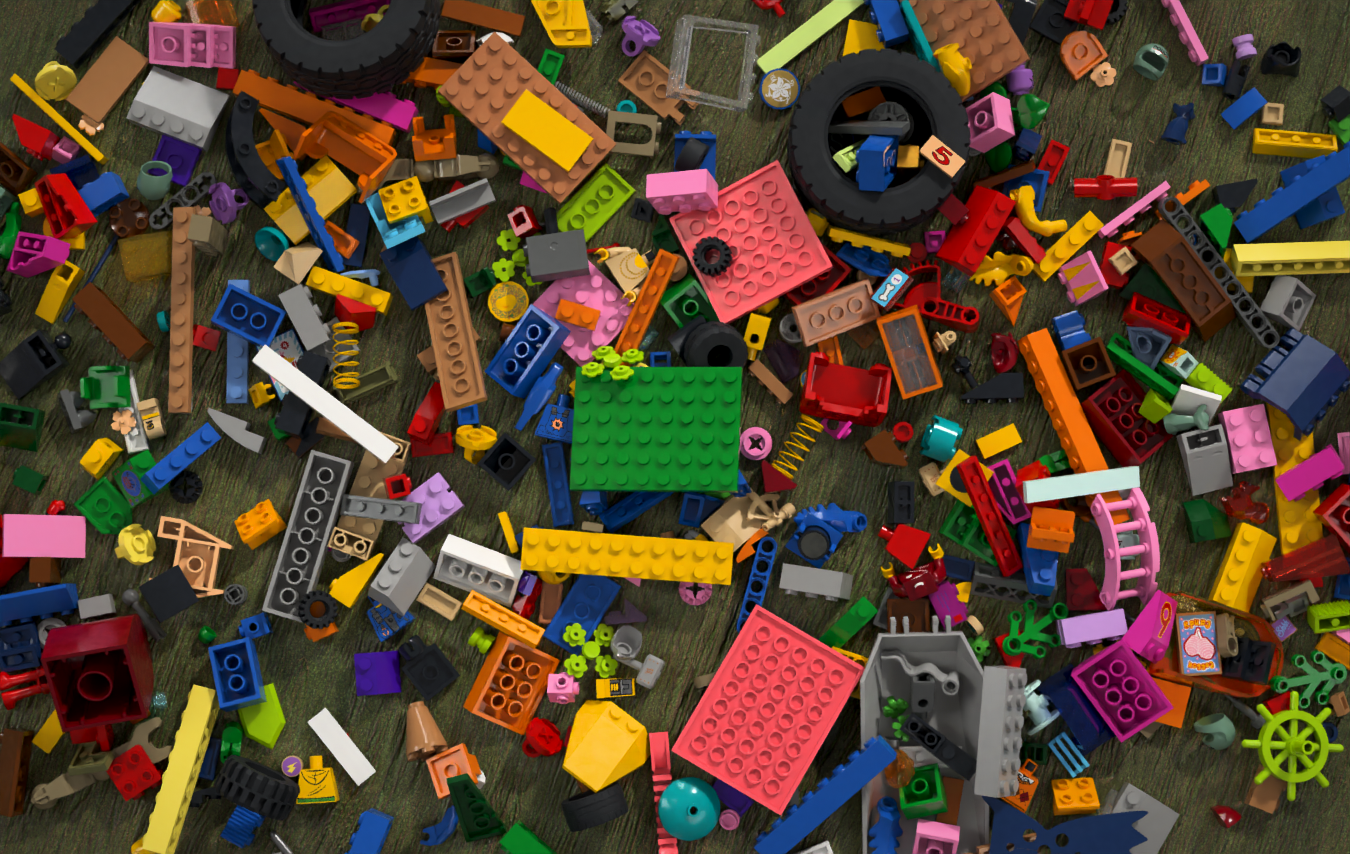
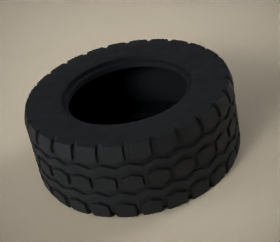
M252 0L256 25L264 42L279 66L282 67V70L303 88L314 91L322 96L331 98L334 96L337 99H353L354 96L357 99L373 96L375 92L381 94L392 89L393 84L399 85L410 77L409 73H414L424 61V56L427 57L434 44V39L439 29L441 13L439 0H391L384 17L370 31L353 39L331 41L318 38L303 28V14L308 0Z
M876 49L861 50L857 54L853 52L840 57L838 61H833L825 66L819 74H816L810 80L805 90L801 93L792 115L788 133L787 155L789 168L801 196L806 199V203L811 208H814L828 219L827 222L832 225L836 224L839 228L866 235H892L897 232L910 230L928 220L938 211L937 208L953 193L964 173L969 158L971 139L970 128L968 127L969 120L956 89L952 88L951 82L941 72L935 71L936 68L925 60L920 61L917 56L906 52L897 53V50L881 49L880 51H876ZM874 87H880L886 100L893 101L911 110L923 129L926 142L934 135L965 160V163L951 179L926 159L921 171L902 185L887 188L884 192L859 190V184L846 177L836 166L831 156L828 145L830 121L834 120L843 110L841 103L847 97Z

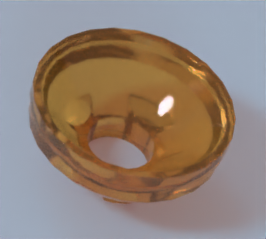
M895 749L894 751L897 753L896 759L884 768L888 783L897 789L907 786L915 771L913 760L904 751Z

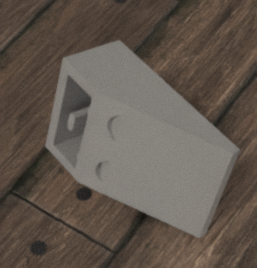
M1222 424L1211 426L1206 431L1199 429L1176 436L1192 496L1233 486L1228 447Z

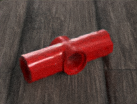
M1100 175L1096 178H1074V197L1077 198L1096 197L1100 200H1111L1114 197L1137 196V177L1115 178L1112 175Z

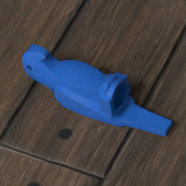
M557 362L553 363L548 372L543 377L540 376L524 403V411L515 426L516 429L521 431L533 414L540 413L543 406L551 398L557 388L555 385L556 380L564 369L562 365Z

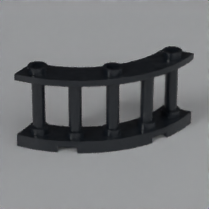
M240 91L226 125L225 152L227 162L237 185L242 188L247 197L256 206L265 211L264 208L272 201H277L286 183L279 180L267 169L258 155L254 144L252 132L253 118L259 100Z

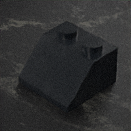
M504 432L477 464L509 491L536 459Z

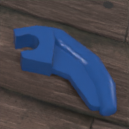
M454 805L447 809L442 822L423 829V832L428 833L430 838L429 840L421 839L420 844L428 846L443 844L455 831L459 819Z

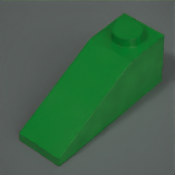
M862 596L818 641L830 648L832 646L841 648L878 610Z

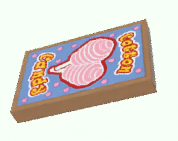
M1216 611L1175 614L1174 627L1179 677L1222 674L1221 658L1218 649Z

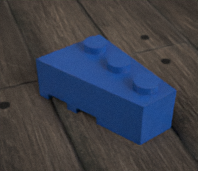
M1020 522L1016 530V539H1018L1020 546L1019 552L1023 559V569L1029 593L1050 597L1055 587L1059 552L1027 547L1030 524Z

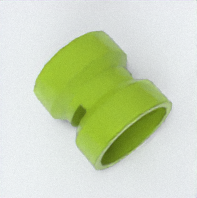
M478 626L467 643L472 647L477 645L479 652L485 655L496 637L491 634L485 635L484 629Z

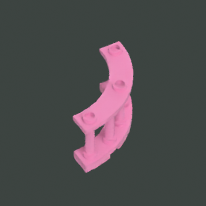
M1139 487L1132 488L1127 500L1105 503L1102 496L1097 494L1090 510L1097 521L1104 545L1105 578L1099 595L1101 602L1108 611L1114 609L1117 600L1136 596L1140 598L1144 605H1147L1156 593L1158 583L1155 582L1156 572L1160 571L1158 536L1155 523L1150 522L1147 513L1150 511L1149 505ZM1128 508L1134 522L1114 525L1110 511ZM1137 530L1140 545L1119 549L1116 533ZM1141 553L1139 569L1121 572L1120 557ZM1139 577L1135 588L1119 591L1121 580Z

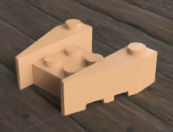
M161 516L157 537L178 540L173 567L179 565L196 596L202 598L224 594L225 590L214 589L221 548L234 550V546L185 520Z

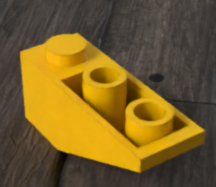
M67 260L65 264L56 267L35 314L54 324L85 274V271Z

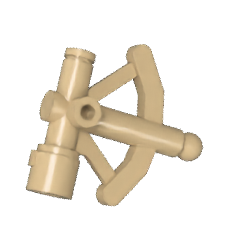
M750 488L752 493H746L753 501L748 508L746 519L748 521H752L753 518L767 520L762 525L763 530L766 532L775 525L777 527L783 523V519L791 518L796 512L795 507L791 503L785 504L779 510L777 501L780 496L778 494H764L759 497L756 492H753L752 488ZM766 501H772L773 510L765 503ZM759 507L765 515L754 514L755 509Z

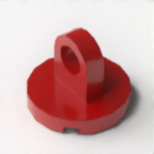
M536 717L527 724L525 729L527 738L522 744V750L527 756L535 758L542 754L550 757L556 755L562 749L563 739L560 741V731L548 719H538Z

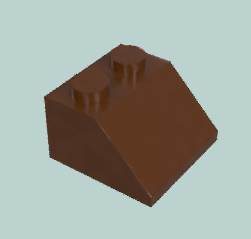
M1101 337L1061 351L1065 371L1075 392L1111 379L1116 375Z

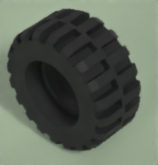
M230 755L226 758L214 783L216 792L229 801L249 811L279 821L288 818L300 793L299 785L289 777L261 763L236 755Z

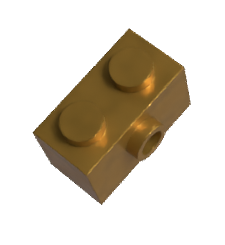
M911 144L898 146L897 172L899 185L911 180L924 167V160L920 158L919 146Z

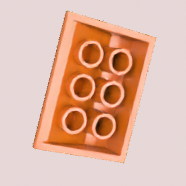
M499 631L463 707L473 714L524 736L526 726L532 720L548 687L549 674H554L560 660L537 648L533 649Z

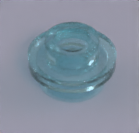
M155 691L156 696H152L154 709L159 708L161 712L163 709L168 708L165 693Z

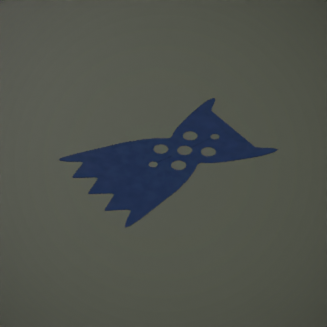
M982 796L984 801L994 811L989 854H1038V848L1042 845H1047L1051 850V854H1075L1076 852L1081 854H1131L1129 849L1148 840L1132 827L1134 822L1148 814L1147 811L1087 816L1061 823L1050 830H1046L1036 820L1007 803L993 797ZM1032 829L1036 832V839L1033 842H1026L1024 840L1023 833L1025 830ZM1063 833L1068 836L1069 842L1066 846L1060 847L1056 844L1055 839L1058 834ZM1008 843L1014 844L1015 848L1013 851L1007 850L1006 846Z

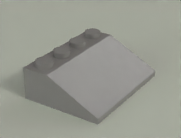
M153 66L134 98L126 118L135 125L208 152L230 95Z
M1124 782L1106 814L1147 811L1148 814L1134 822L1132 827L1148 840L1132 847L1129 851L1131 854H1157L1180 814L1130 783Z

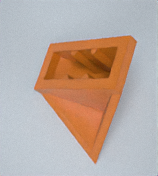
M1015 275L989 294L1013 327L1015 326L1024 294L1027 292Z

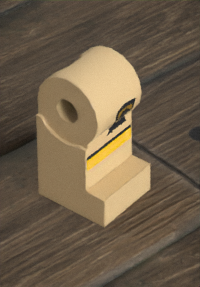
M151 398L136 403L149 440L166 436L165 421L159 400Z

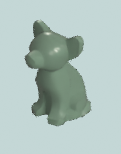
M1200 405L1193 416L1176 415L1175 413L1163 417L1166 431L1169 434L1176 435L1179 431H1186L1195 426L1204 431L1208 430L1210 418L1205 412L1207 405Z

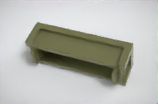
M387 361L385 365L354 378L360 381V386L357 388L339 389L332 386L340 402L347 405L398 382L399 379L392 363ZM345 382L342 385H353L356 383Z

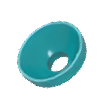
M266 226L255 234L256 247L269 260L277 262L284 251L289 249L288 237L285 236L281 229Z

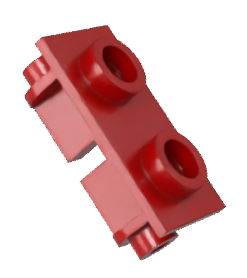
M537 578L530 596L525 594L524 597L516 596L511 608L514 613L526 619L530 618L535 610L537 597L542 592L543 580Z

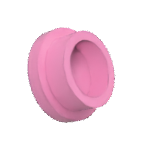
M732 809L724 810L719 816L720 825L726 830L736 829L740 823L739 814Z

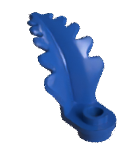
M830 503L827 510L822 504L817 505V511L811 506L808 507L810 513L840 533L861 532L867 526V518L864 514L856 511H843L835 503ZM802 509V514L798 512L797 516L794 517L797 527L808 513L806 509Z
M885 796L877 802L876 806L880 816L879 821L868 831V835L874 837L868 845L871 848H876L871 854H897L894 848L900 847L896 837L902 836L903 830L899 825L901 816L897 802L892 797Z

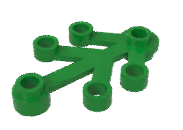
M1034 600L1024 602L1023 610L1026 612L1024 631L1018 636L1019 622L1022 620L1021 613L1019 611L1009 613L1007 618L1010 623L1009 636L1005 637L1002 642L1003 651L1009 656H1017L1022 652L1031 654L1035 659L1043 658L1046 655V649L1043 646L1034 647L1023 643L1030 639L1047 643L1051 648L1059 646L1061 644L1059 635H1048L1039 633V631L1054 620L1066 618L1068 615L1067 606L1063 603L1053 605L1050 608V613L1033 625L1037 603ZM1028 603L1032 605V610L1028 608ZM1055 609L1059 611V616L1056 615ZM1013 614L1017 616V621L1012 618ZM1052 638L1056 639V644L1052 642ZM1009 643L1014 645V649L1010 648ZM1037 649L1041 651V656L1037 654Z
M1318 650L1311 652L1310 660L1320 664L1326 671L1318 672L1306 662V658L1303 655L1295 654L1292 656L1291 663L1301 668L1308 675L1288 679L1276 675L1270 681L1271 689L1278 693H1284L1289 687L1308 684L1301 695H1299L1298 707L1305 709L1310 705L1309 698L1319 683L1327 680L1322 689L1314 695L1316 703L1326 704L1329 700L1328 694L1333 686L1342 683L1346 679L1347 669L1343 664L1330 663L1325 658L1324 653ZM1298 658L1301 659V661H1300L1299 664H1297V659H1298Z

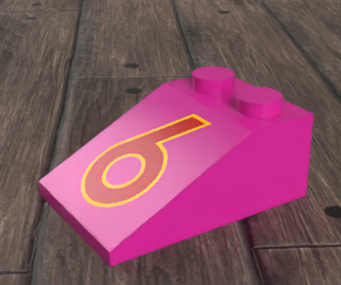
M1158 589L1122 639L1139 655L1156 664L1165 656V651L1169 646L1178 602Z

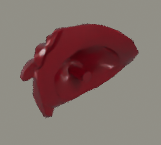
M1008 332V336L1001 333H992L990 352L993 367L996 372L1003 373L1015 365L1019 348L1016 345L1017 341L1013 339L1010 332Z

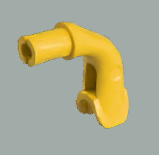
M1031 185L1010 190L1009 198L1016 201L1014 205L1016 215L1021 220V224L1028 230L1046 237L1067 230V223L1064 219L1051 222L1049 220H1038L1033 203L1035 192Z

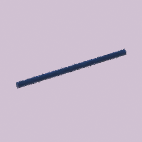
M116 234L83 288L89 282H93L120 238ZM75 302L72 304V306L70 307L69 311L63 319V321L66 323L69 321V319L71 318L72 314L76 309L74 307V305L76 304Z

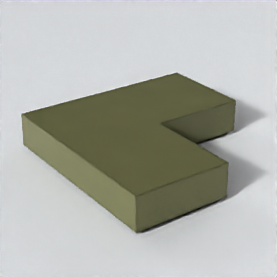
M96 741L81 743L67 771L70 776L107 771L114 759L112 751L99 753L101 746Z

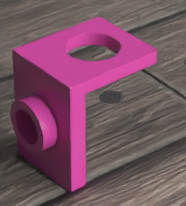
M824 418L820 423L824 427L823 430L837 441L841 437L845 439L852 431L849 428L852 424L850 421L848 423L838 421L839 427L836 430H830L827 427L829 419Z

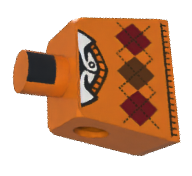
M1027 759L1018 770L1017 780L1019 781V788L1016 795L1000 798L1025 813L1038 785V778L1032 775L1038 765L1031 759Z

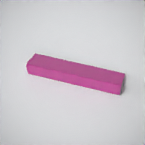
M345 0L309 9V15L313 30L318 32L361 22L366 15L377 14L382 6L390 5L391 0Z

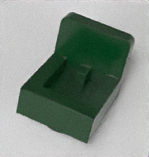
M486 266L463 279V283L472 299L497 285V279L494 272Z

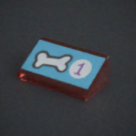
M894 267L870 296V300L879 308L889 311L914 279L899 268Z

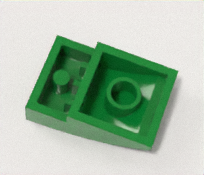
M958 499L938 533L996 567L998 563L973 505L969 507ZM1006 524L1009 534L1013 540L1017 531Z

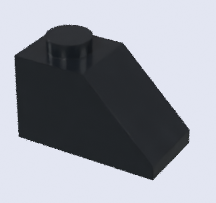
M1257 178L1215 186L1212 189L1215 206L1222 203L1224 208H1228L1232 214L1236 213V210L1243 205L1258 183Z

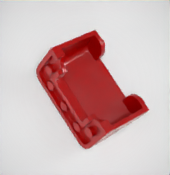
M811 352L799 411L805 415L847 423L850 421L853 424L869 427L879 426L887 414L892 367L877 363L871 366L869 370L829 363V357L825 353Z

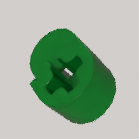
M1060 450L1035 460V462L1040 460L1043 466L1046 465L1050 474L1071 467L1065 450Z
M229 722L224 727L220 754L223 764L230 755H241L243 728L238 722Z

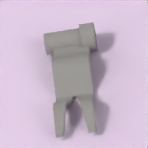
M900 650L883 651L885 654L899 655L881 656L880 659L897 660L909 676H916L923 672L929 673L938 682L942 683V690L945 694L955 695L958 692L960 674L957 671H950L947 675L932 663L912 666L909 664L905 654Z

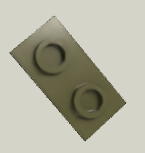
M607 0L600 12L608 13L606 18L610 23L612 21L616 22L626 13L622 8L624 4L630 10L640 0Z

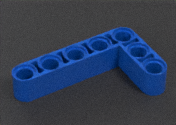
M771 537L763 538L758 544L736 625L738 633L741 631V623L747 621L751 614L745 609L746 603L753 601L757 605L762 606L777 550V543ZM764 541H770L773 544L771 552L767 553L762 550V543ZM759 561L767 563L768 569L766 572L760 573L756 569V564ZM759 581L763 586L762 591L759 593L753 592L751 590L752 582Z

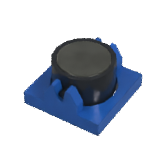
M808 512L785 547L820 569L825 561L829 560L830 555L834 553L843 534Z

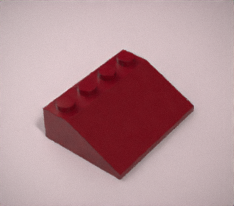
M1125 369L1121 370L1080 403L1092 430L1122 467L1139 466L1174 435L1166 431L1163 418L1154 424L1138 413L1147 394Z

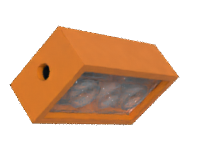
M914 305L877 317L876 322L903 400L943 387V381L918 306Z

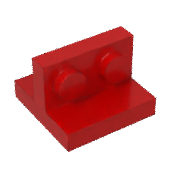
M1069 0L1063 18L1103 31L1114 0Z

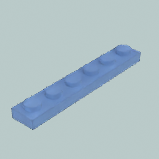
M228 280V286L232 284L250 293L249 280ZM227 332L226 403L249 404V342Z

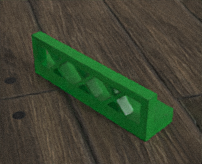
M1116 332L1113 334L1105 346L1109 359L1168 401L1173 398L1178 392V387L1183 379L1159 362L1155 366L1156 373L1131 355L1133 353L1128 340ZM1115 339L1123 345V349L1114 343ZM1164 378H1171L1173 381L1176 382L1175 385H1173Z

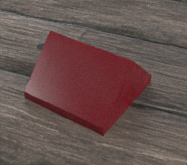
M763 460L760 470L764 494L788 492L796 488L797 484Z

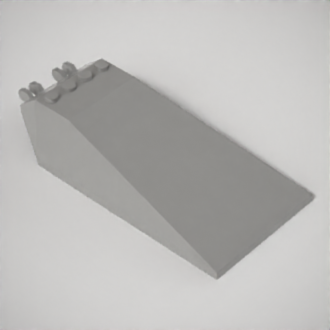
M946 615L944 619L945 632H938L939 620L937 616H932V632H909L908 616H905L902 619L903 633H896L895 617H890V633H878L860 679L861 750L865 748L864 743L871 737L876 738L879 735L883 739L884 737H895L893 733L896 729L892 728V723L898 722L897 718L892 719L891 716L885 717L883 714V707L889 705L886 700L889 696H894L896 701L899 698H903L904 701L908 702L909 707L903 714L898 713V716L904 715L906 718L912 712L915 714L910 703V676L905 673L901 663L897 660L880 659L881 656H899L897 654L883 653L884 650H900L905 654L909 664L912 666L932 663L947 675L950 671H957L960 674V686L955 695L945 694L942 690V683L934 678V708L932 712H928L927 719L923 721L944 735L956 746H962L963 751L977 760L984 671L963 631H951L950 615ZM910 737L907 742L900 740V746H920ZM898 750L896 751V759L892 763L891 780L893 786L891 788L885 786L888 774L887 766L861 788L862 854H871L876 850V848H871L868 845L874 839V837L868 835V831L879 821L880 816L876 806L877 802L885 796L896 800L901 816L899 825L903 830V834L900 837H896L900 843L899 848H894L897 854H912L918 819L935 822L936 814L909 820L904 815L900 803L897 771L911 768L898 767ZM940 768L942 778L947 776L964 780L956 825L960 826L956 854L977 853V846L989 844V805L984 801L982 795L974 794L976 773L970 781H967L951 768Z

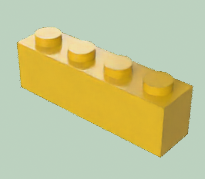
M314 265L306 282L310 289L335 298L337 294L375 307L377 313L385 316L393 299V295L389 292Z

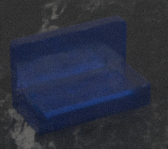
M85 155L49 169L51 174L66 173L76 190L82 189L83 185L94 182L100 176L95 162L90 155Z

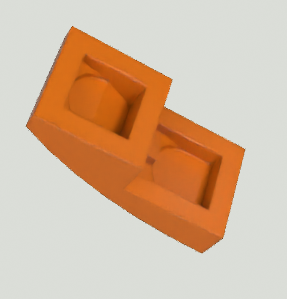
M763 528L758 530L741 548L735 560L737 564L755 553L751 545L769 533L764 531Z

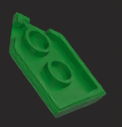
M104 475L73 504L101 534H120L122 529L132 524V508L121 492Z

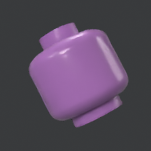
M1021 65L1006 75L1007 90L1013 92V95L1029 94V90L1034 87L1032 70L1025 69V65Z

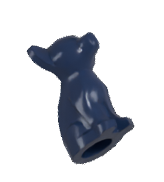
M1176 103L1173 104V111L1177 117L1165 128L1161 136L1162 140L1175 145H1179V143L1185 145L1187 143L1185 134L1188 129V121L1195 118L1194 103L1182 106Z

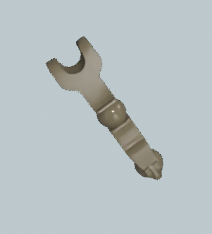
M488 153L479 156L456 155V158L427 161L395 159L380 185L371 195L377 193L379 189L387 187L389 184L398 183L417 176L418 180L424 183L430 182L433 179L437 181L469 180L478 177L490 179L498 173L500 165L498 159ZM356 183L355 188L358 190L356 193L361 195L363 190Z
M155 717L139 724L129 742L111 750L114 759L137 744L143 747L153 763H159L169 758V754L174 748L173 745L159 749L151 743L152 732L162 725L161 718ZM106 771L70 776L67 772L51 783H41L34 787L31 793V802L39 809H50L56 804L58 799L75 794L98 782V780H107L110 776Z

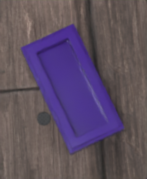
M717 779L712 785L719 799L730 809L736 811L740 818L754 803L749 796L720 779Z

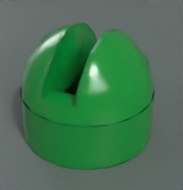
M205 625L198 634V639L204 644L211 643L217 637V634Z

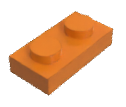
M561 299L555 319L595 332L601 311Z

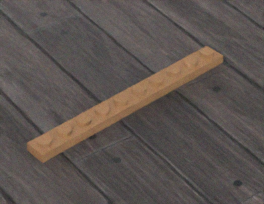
M194 207L173 208L168 413L171 414L191 413L195 246L187 237L191 216L196 214V208Z

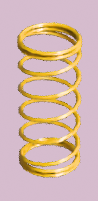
M352 322L336 323L332 326V330L336 332L332 339L338 343L332 349L338 353L333 357V361L338 364L333 368V371L338 375L333 379V386L339 389L357 388L360 386V381L357 379H335L340 376L357 377L360 375L359 373L348 372L341 374L336 372L335 368L340 365L357 366L360 363L355 361L339 363L335 361V357L340 354L358 355L359 352H338L334 347L338 344L355 345L359 341L345 340L340 342L335 340L334 336L338 333L356 334L359 332V326ZM340 326L356 327L354 329L346 330L336 329V327ZM341 382H354V383H356V384H353V385H342V384H339V383H341Z
M802 414L800 418L809 425L798 422L796 423V426L806 436L796 432H790L791 437L801 446L786 441L784 442L785 446L794 455L784 451L778 452L779 456L789 465L782 463L780 461H772L773 464H771V466H773L775 469H777L790 480H793L792 478L794 477L784 469L777 466L774 462L782 464L795 471H798V469L794 465H792L788 460H786L780 453L787 454L800 461H804V459L801 458L798 454H796L791 448H789L786 443L799 447L807 452H810V450L807 447H805L802 443H800L792 434H796L812 442H816L811 436L804 432L798 426V424L811 428L819 433H822L821 431H823L824 427L820 423L804 414Z

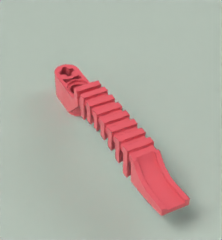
M668 731L649 733L652 771L654 772L653 787L656 802L655 810L657 812L656 823H658L657 834H659V854H678L677 838L670 835L664 829L658 815L660 797L672 780Z

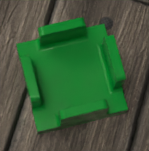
M92 366L88 368L89 377L80 378L81 398L90 400V409L131 407L129 366Z

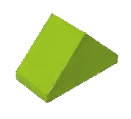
M1150 388L1138 413L1155 424L1173 409L1166 398Z

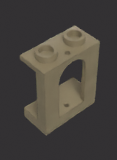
M609 110L606 134L613 141L615 140L616 122L648 126L652 131V138L646 144L615 142L617 143L608 155L613 156V153L645 156L650 157V160H654V154H658L659 142H656V134L661 132V122H658V116Z
M1305 579L1261 599L1263 604L1260 605V608L1266 618L1270 617L1272 621H1275L1276 619L1270 607L1303 592L1306 593L1308 601L1311 603L1317 602L1320 599L1311 580Z

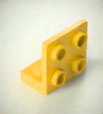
M417 176L378 190L389 224L414 215L423 217L426 224L433 221Z

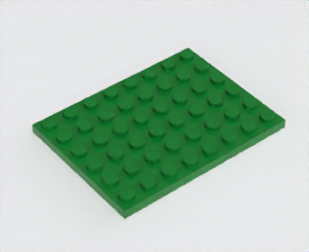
M576 367L570 474L571 491L738 493L742 367H630V369L634 370V375L629 376L626 380H613L612 376H610V371H613L614 368L605 367L603 374L590 378L587 375H582V367Z

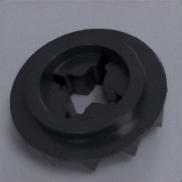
M185 470L170 482L169 489L171 496L177 502L189 504L195 502L201 496L203 484L196 473ZM185 478L188 485L194 486V488L187 489L186 496L184 490L178 488V486L184 485Z

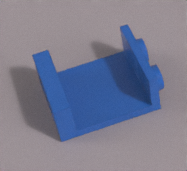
M679 131V134H675L674 168L683 147L693 137L709 146L708 153L700 169H707L715 180L716 135H712L710 131H701L700 134H691V131Z

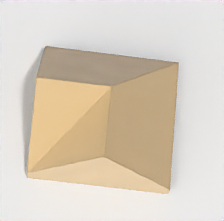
M306 241L285 250L273 267L299 285L323 251Z

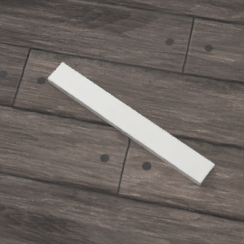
M264 345L252 360L255 365L384 464L389 461L399 448L267 345Z

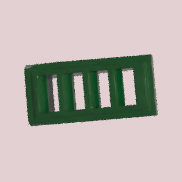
M1022 742L1021 763H1025L1027 760L1028 747H1031V760L1037 765H1046L1047 744ZM1037 748H1040L1039 760H1036Z

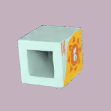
M1173 344L1160 359L1170 371L1185 379L1198 365L1196 359L1188 351Z

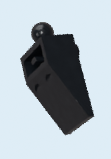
M39 329L23 340L0 362V374L18 400L27 396L70 365L60 349H67L71 345V337L67 333H59L53 341L47 331ZM42 343H44V345L46 346L45 349L42 348Z

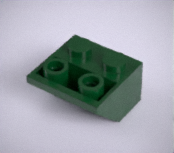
M0 403V446L38 452L46 411Z

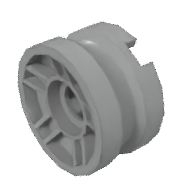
M787 314L780 322L779 334L787 343H799L802 341L798 326L796 332H791L789 329L790 325H797L794 314Z

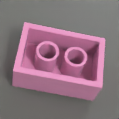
M707 169L649 174L646 181V198L655 210L662 215H669L671 212L689 213L691 210L709 211L711 208H718V184Z
M1264 404L1224 411L1218 414L1219 423L1222 424L1227 442L1231 474L1277 465Z

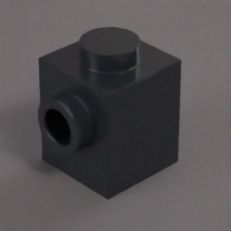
M1340 85L1320 100L1323 106L1322 112L1329 119L1332 118L1340 122L1350 114V91Z

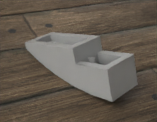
M208 408L207 412L228 436L242 446L262 454L267 438L249 432L250 423Z

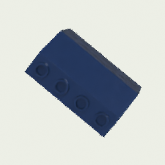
M1289 328L1284 336L1280 338V343L1290 351L1288 352L1278 345L1272 348L1255 368L1257 374L1265 378V381L1250 374L1240 385V389L1252 398L1262 399L1286 414L1295 426L1293 437L1301 441L1305 435L1308 437L1315 427L1314 424L1317 421L1321 422L1327 413L1326 410L1337 403L1340 393H1345L1349 389L1350 371L1335 351L1309 335H1303L1294 328Z

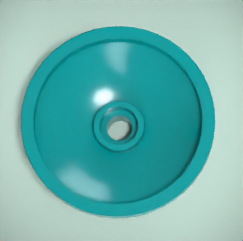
M696 777L677 779L666 787L660 797L658 804L660 822L670 835L680 840L693 841L703 838L713 830L720 816L719 797L714 788L702 779ZM691 807L696 808V812L694 814L690 813Z

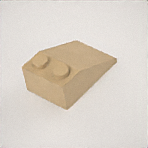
M746 495L744 497L731 498L701 525V528L714 542L734 543V553L761 529L767 520L753 518L752 521H748L746 519L748 508L753 503L749 496ZM759 507L755 509L754 514L765 515Z

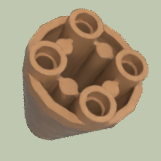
M419 701L409 704L406 713L407 760L411 762L421 758L422 762H425L426 759L433 757V755L448 750L447 742L424 702Z

